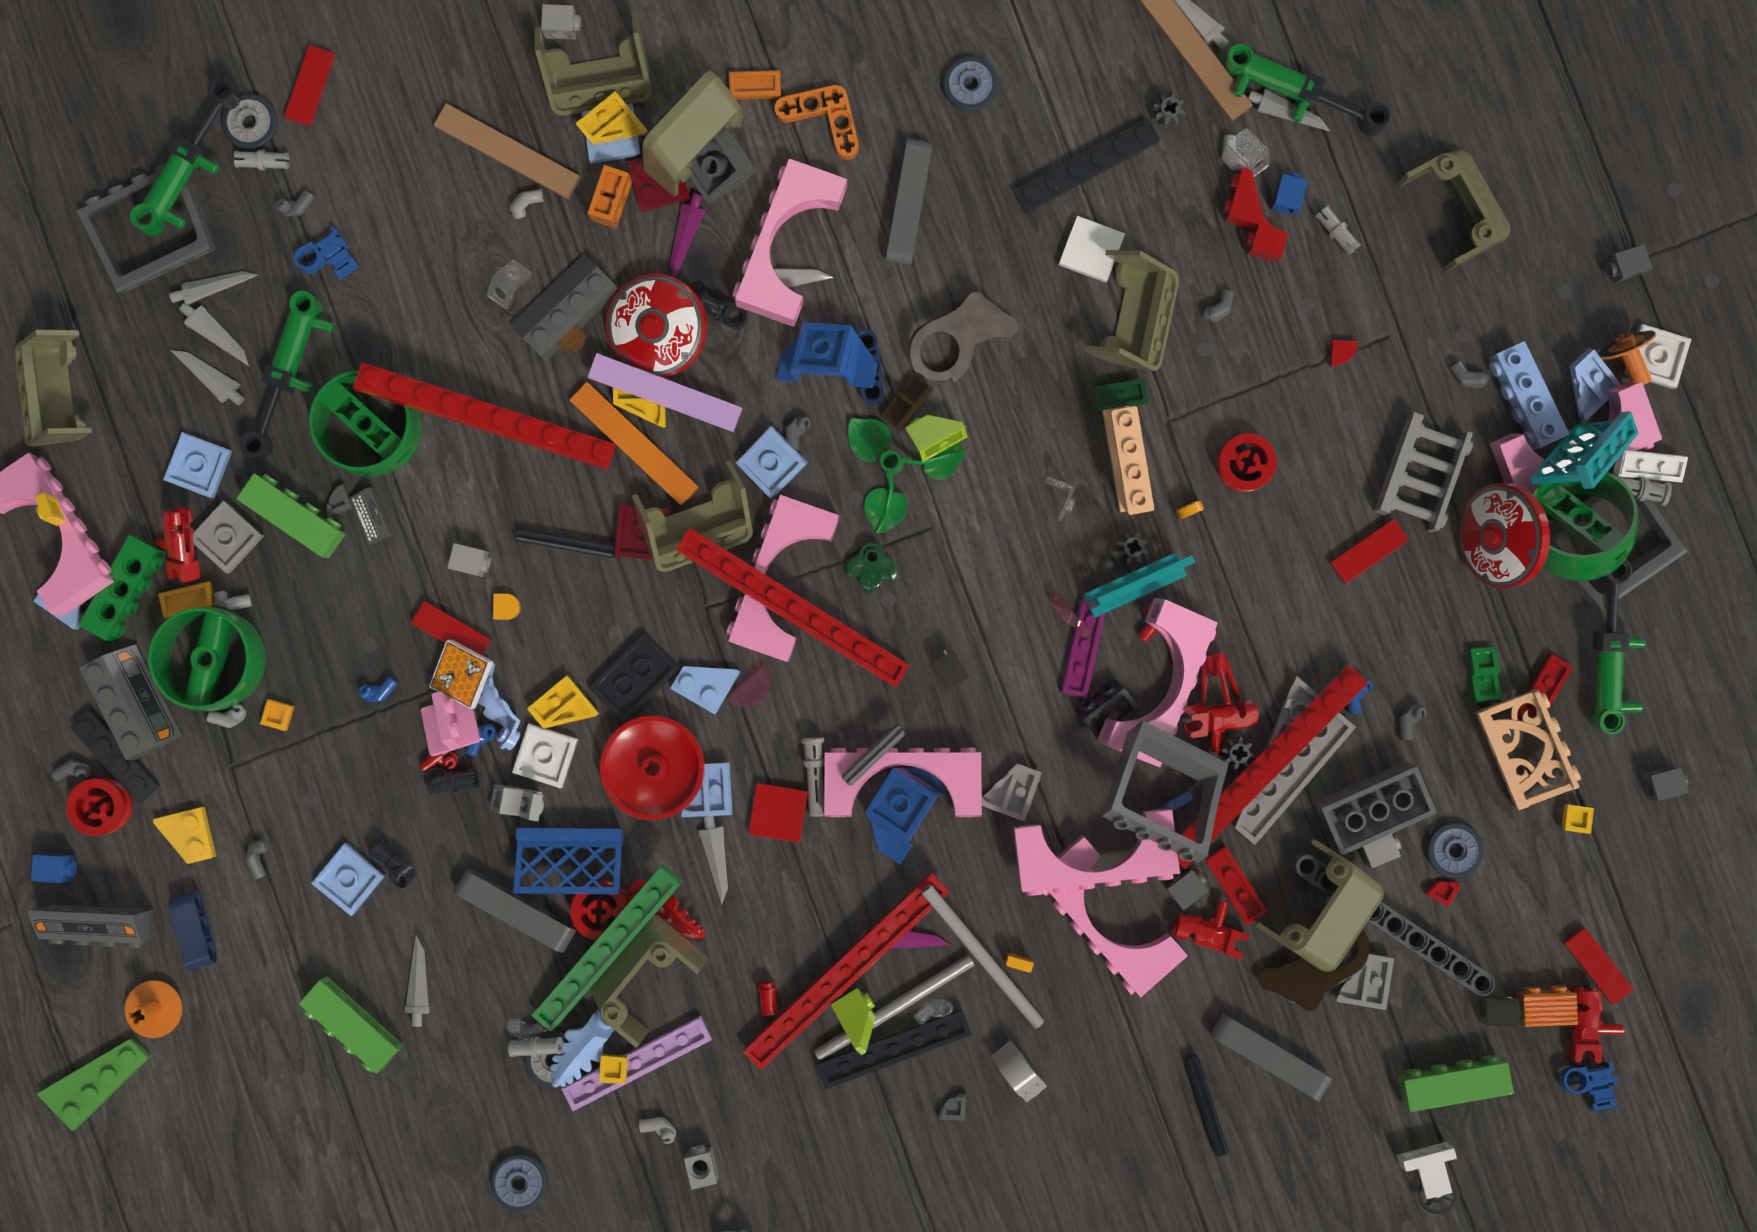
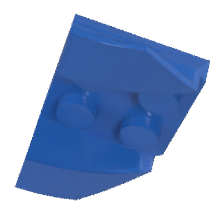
M803 322L798 339L781 355L776 380L798 382L800 373L841 376L847 379L850 386L873 388L877 362L851 325Z
M918 767L893 768L865 812L869 821H871L879 851L900 865L913 846L909 843L935 800L939 795L944 796L947 792L946 787L938 778Z

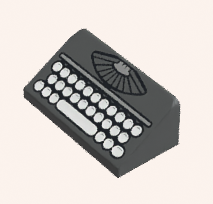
M365 488L350 497L369 545L393 536L374 488Z

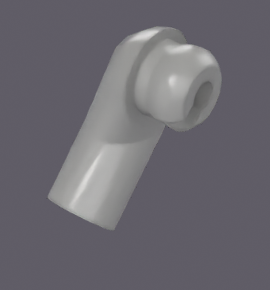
M237 704L225 713L210 711L207 722L232 728L244 720L246 710L242 705Z

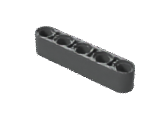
M907 139L886 261L912 264L933 146L931 142Z
M469 868L465 869L453 891L462 899L561 953L565 952L577 930L570 923Z
M1223 1012L1209 1034L1220 1043L1319 1102L1333 1080L1324 1072Z

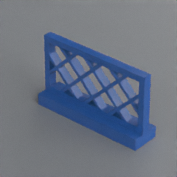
M517 828L514 893L619 894L622 846L624 845V835L621 829ZM524 848H535L540 853L529 864L523 859ZM553 848H561L566 855L554 864L546 855ZM580 848H587L592 855L580 864L572 855ZM606 848H616L615 858L608 864L598 856ZM544 857L552 867L540 877L532 867ZM570 858L578 868L566 877L559 867ZM596 858L604 868L592 877L585 867ZM522 862L526 865V867L523 870ZM615 864V869L613 872L610 868ZM530 870L538 880L530 887H521V877ZM556 870L564 880L557 887H550L544 880ZM580 871H583L590 881L583 887H576L571 880ZM609 871L614 877L613 887H602L597 880Z

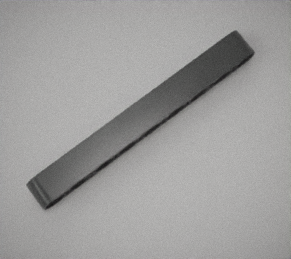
M1306 853L1296 854L1292 858L1291 868L1296 875L1329 897H1332L1338 885L1331 882L1329 886L1324 887L1321 883L1322 877L1326 874V864ZM1308 859L1310 861L1309 870L1301 872V861ZM1380 902L1368 920V923L1468 990L1480 996L1489 995L1494 990L1495 981L1490 974L1384 903ZM1395 917L1397 920L1396 927L1393 930H1388V920ZM1417 932L1418 941L1411 945L1409 937L1412 933ZM1439 947L1440 955L1436 959H1432V949ZM1460 961L1462 969L1459 973L1454 974L1453 965ZM1482 976L1484 979L1483 985L1476 988L1475 980Z

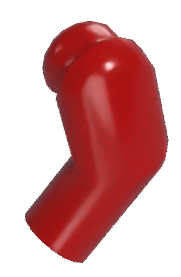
M1148 603L1143 607L1142 612L1146 617L1152 603ZM1147 623L1138 632L1137 636L1147 643L1158 630Z
M452 751L436 756L428 755L419 763V766L425 773L437 765L453 769L457 765L458 757Z

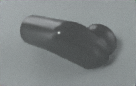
M1222 290L1219 303L1204 309V319L1218 322L1227 317L1231 310L1234 292Z

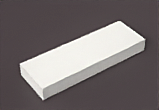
M1625 450L1615 463L1613 475L1682 482L1688 457Z

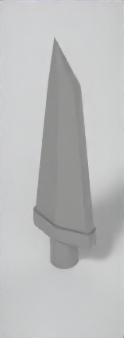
M1173 0L1206 44L1214 41L1221 49L1228 44L1229 41L1221 34L1225 29L1221 24L1217 23L1191 0Z
M1267 89L1264 90L1263 95L1251 90L1248 100L1259 105L1258 112L1293 121L1292 116L1297 105ZM1305 111L1302 121L1297 122L1330 131L1320 117L1308 111Z
M773 269L777 277L787 288L833 278L818 269Z
M241 271L185 282L181 284V290L171 292L169 295L173 303L184 300L185 304L188 305L247 281L258 274Z
M185 303L180 307L179 310L188 317L184 321L188 328L193 329L249 366L244 349L209 314L206 308L201 305L195 310Z
M170 350L220 402L224 403L227 399H230L235 404L240 405L244 401V397L236 391L240 386L237 381L232 380L188 352Z
M703 816L705 829L698 830L699 837H701L722 904L728 889L723 826H715L714 816Z
M415 936L405 1013H412L411 1026L413 1027L422 1026V1014L430 1013L425 950L417 936Z

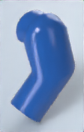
M388 676L380 686H361L358 694L366 702H382L386 700L399 683L391 676Z
M1365 679L1368 684L1347 704L1349 714L1362 713L1360 698L1372 689V682L1369 679Z
M491 724L478 727L480 742L466 746L464 753L477 757L480 745L495 737V727Z

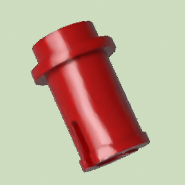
M774 981L758 983L759 988L756 991L760 995L761 1015L777 1014L775 998L777 986H774Z

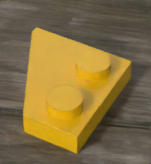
M616 91L576 122V126L592 145L636 137L647 133V129Z
M613 388L614 405L662 428H666V407Z
M568 675L527 708L543 729L595 717L600 714Z
M205 807L153 819L155 826L187 864L216 857Z

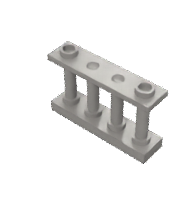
M1414 412L1406 418L1374 512L1385 515L1390 513L1391 510L1397 509L1430 521L1427 531L1435 532L1439 531L1446 524L1448 514L1445 512L1465 455L1468 456L1472 450L1473 441H1471L1473 433L1466 432L1461 434L1459 439L1424 427L1425 425L1422 423L1424 415ZM1423 437L1454 448L1455 452L1451 463L1417 452L1416 448L1413 447L1416 438ZM1414 461L1447 473L1443 486L1439 487L1408 476V473L1405 472L1407 463ZM1405 485L1439 497L1434 512L1399 500V496H1396L1399 486Z

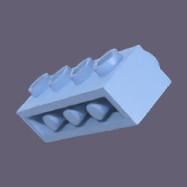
M1525 341L1489 358L1490 370L1495 377H1498L1501 383V393L1506 400H1509L1513 408L1512 416L1517 423H1520L1524 431L1523 435L1533 450L1569 435Z

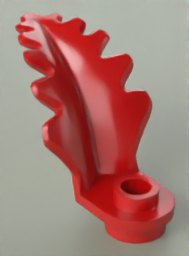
M637 880L629 885L627 893L629 901L634 898L647 881ZM670 896L655 913L688 941L692 939L695 942L697 939L706 936L705 930L701 928L700 924H695L696 921L692 918H686L688 912L685 909L677 908L678 900L675 896Z

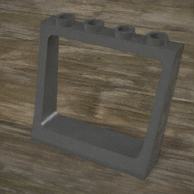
M165 163L154 168L156 173L147 177L146 174H141L132 178V185L125 188L123 185H118L109 189L110 195L102 199L100 196L89 198L85 201L87 206L76 211L117 293H126L216 250L188 180L181 193L196 230L197 240L123 275L94 221V214L150 188Z
M1624 477V478H1629V479L1638 480L1637 478ZM1583 494V497L1579 500L1591 508L1601 501L1602 498ZM1635 498L1638 507L1657 535L1659 543L1630 563L1633 570L1632 576L1625 583L1619 584V599L1688 552L1653 501L1650 500L1638 501ZM1548 515L1550 545L1561 550L1552 536L1554 532L1563 526ZM1570 580L1590 607L1600 610L1607 608L1608 583L1604 581L1593 588L1587 580Z
M1143 720L1127 732L1102 817L1113 821L1117 829H1129L1135 832L1136 837L1140 840L1150 839L1158 843V848L1163 851L1172 850L1178 853L1179 858L1183 861L1199 863L1208 856L1217 807L1228 763ZM1139 751L1203 784L1195 841L1163 827L1122 805V799Z

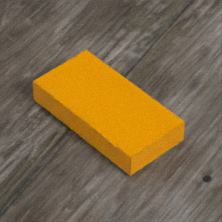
M204 582L158 593L164 619H169L181 611L194 607H216L214 605L212 583Z

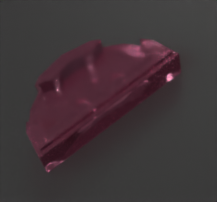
M1059 595L1051 601L1056 611L1081 636L1087 638L1093 632Z
M763 665L726 700L740 707H751L762 702L768 695L771 686L770 673L766 666Z

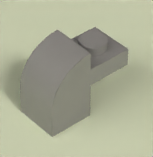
M494 784L489 810L499 814L515 815L528 820L538 821L539 815L544 808L542 792Z
M1011 1040L990 1056L1007 1082L1026 1102L1030 1101L1047 1087L1042 1078L1034 1071Z

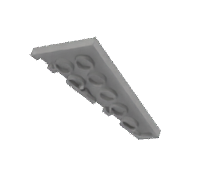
M1297 676L1292 681L1266 748L1318 696L1314 690ZM1338 713L1239 813L1234 828L1255 845L1356 727L1342 714Z

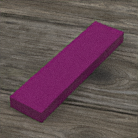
M1083 596L1061 693L1087 698L1105 613L1093 618Z

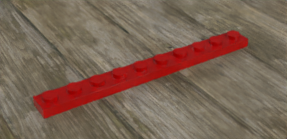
M361 363L353 388L356 391L605 470L609 468L616 445L365 363Z
M688 528L675 549L676 552L891 686L897 687L909 665L693 529Z
M1350 665L1220 794L1210 843L1368 684ZM1198 818L1181 834L1182 836L1195 841ZM1178 854L1179 864L1185 869L1192 861H1183L1179 858Z
M930 872L743 1048V1053L762 1070L933 909L931 904L921 894V891L927 885L931 884L942 898L950 893L949 889Z

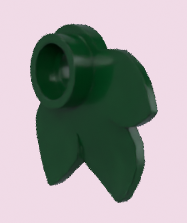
M870 542L861 548L859 555L852 557L848 561L846 575L847 577H859L861 587L870 594L880 586L882 579L895 582L897 579V568L895 562L885 556V551L881 545ZM869 552H875L877 558L870 560L867 555Z

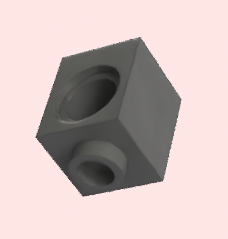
M1645 245L1615 253L1606 259V271L1608 276L1612 278L1613 283L1643 275L1653 269Z
M1667 767L1641 775L1648 800L1661 801L1689 793L1687 789V775L1680 767Z
M1187 868L1164 886L1183 910L1208 892L1204 886L1207 883L1206 879L1198 870L1194 872L1190 868Z

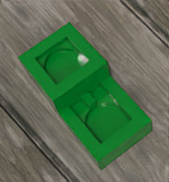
M1496 647L1470 649L1469 671L1473 704L1500 702L1502 700L1498 679L1500 665Z

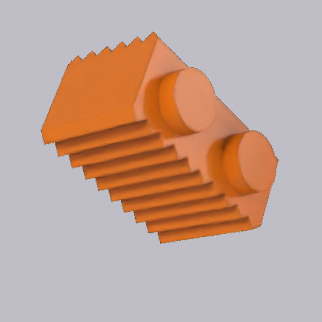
M1551 986V990L1541 991V987H1525V991L1517 992L1518 1023L1525 1027L1577 1025V995L1567 990L1566 986Z

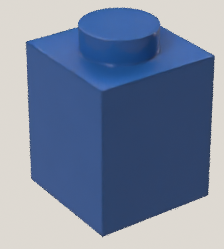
M1296 173L1283 174L1277 182L1270 210L1296 216L1301 210L1308 180L1301 179L1302 176Z
M56 853L33 855L31 881L54 883L73 881L77 871V863L74 861L75 855Z

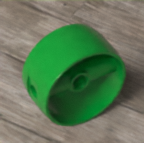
M359 370L346 372L332 378L317 393L309 416L311 436L321 454L337 468L363 477L386 475L404 466L416 452L421 440L422 418L420 411L405 406L406 429L402 439L379 416L374 414L349 391L350 388L354 387ZM332 411L385 460L368 467H351L343 463L335 454L329 441L328 419L330 412ZM366 418H370V428H368L367 430H363V420H365Z
M1607 472L1597 485L1590 489H1583L1581 481L1544 483L1536 488L1533 495L1540 502L1545 513L1563 526L1571 539L1582 541L1596 552L1589 555L1570 554L1549 545L1548 555L1543 565L1545 570L1564 579L1586 581L1606 576L1620 567L1634 546L1639 521L1635 498L1629 487L1621 479ZM1574 494L1597 496L1617 507L1624 515L1629 526L1626 536L1576 498ZM1577 522H1585L1587 525H1585V526H1578V525L1575 524V523H1577Z
M194 607L171 616L159 627L150 644L148 664L154 684L168 700L190 710L218 711L237 705L255 691L265 671L266 651L263 640L256 628L239 614L222 608ZM204 616L197 648L191 654L192 668L186 692L184 693L177 684L172 672V648L183 628L193 620ZM235 627L245 646V670L237 687L224 699L215 703L233 628ZM209 652L212 656V661L207 666L204 662V657Z

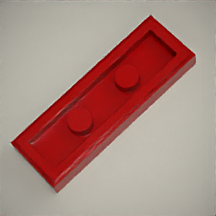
M308 46L284 116L287 120L309 127L312 126L335 59L334 53Z
M1392 519L1329 564L1343 584H1346L1409 539L1396 520Z
M426 601L423 602L411 624L444 643L447 640H453L482 656L492 639Z
M1548 653L1526 692L1537 689L1540 691V694L1545 693L1551 706L1572 671L1573 666L1554 654ZM1530 703L1522 704L1517 712L1518 721L1523 722L1522 716L1526 710H1528V717L1534 718L1537 715L1536 707Z
M1224 845L1203 859L1246 926L1268 913V910L1227 846Z
M1581 927L1562 942L1611 1005L1617 1004L1634 990L1585 927Z

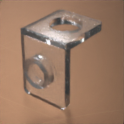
M1245 128L1227 142L1228 147L1246 164V168L1253 172L1254 177L1269 166V149L1248 128ZM1263 160L1262 163L1256 169H1254L1255 165L1259 161Z
M511 260L492 276L487 296L504 309H508L515 290L532 277V272L515 260ZM496 287L504 291L506 299H501L496 294Z
M1047 476L1045 483L1068 492L1057 518L1061 522L1065 512L1070 513L1076 499L1072 497L1075 487Z

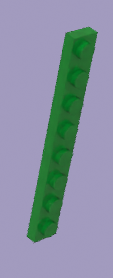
M662 864L531 1016L552 1032L683 881Z

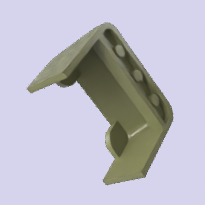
M637 11L631 12L633 35L623 38L619 43L620 56L572 65L567 53L563 50H546L540 28H535V52L551 109L556 114L565 116L592 110L615 91L626 104L640 103L650 98L652 93L651 81Z
M707 71L648 133L643 141L644 172L674 197L678 194L679 182L684 183L692 174L690 169L692 160L723 127L729 129L732 126L739 129L742 126L743 108L720 77L713 71Z
M1464 150L1441 154L1406 173L1396 183L1397 188H1400L1432 170L1435 176L1441 180L1451 179L1476 225L1472 228L1470 237L1475 248L1443 268L1445 273L1501 243L1510 234L1509 222L1473 158Z
M1106 250L1105 255L1119 263L1115 277L1118 284L1125 289L1115 337L1106 336L1101 342L1100 347L1085 346L1084 351L1106 362L1156 371L1160 368L1163 361L1179 286L1178 275L1173 269L1142 251Z
M35 330L15 346L14 361L24 440L27 446H43L79 441L92 433L91 428H86L84 420H81L79 415H74L68 366L76 358V347L71 341L80 336L79 330Z
M731 461L725 462L728 480L715 485L711 491L712 501L671 516L664 517L663 512L659 508H648L645 510L638 495H632L638 523L652 560L659 571L667 572L692 563L691 560L675 551L688 528L693 529L725 550L744 544L752 537L753 530L746 490Z
M1313 839L1311 844L1331 859L1327 865L1326 874L1333 883L1338 885V888L1310 930L1300 924H1291L1279 936L1259 922L1256 927L1319 970L1331 972L1338 967L1382 901L1384 890L1381 884L1371 876Z
M656 914L653 915L590 988L603 1020L636 1048L650 1030L628 1013L626 1004L617 996L648 959L657 967H667L677 957L698 974L709 959V957Z

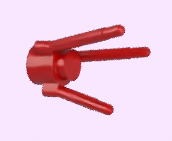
M1225 653L1206 656L1205 664L1201 666L1200 704L1206 707L1208 672H1210L1211 677L1219 676L1225 703L1229 705L1231 701L1225 674H1227L1236 697H1241L1230 668L1229 660H1226Z

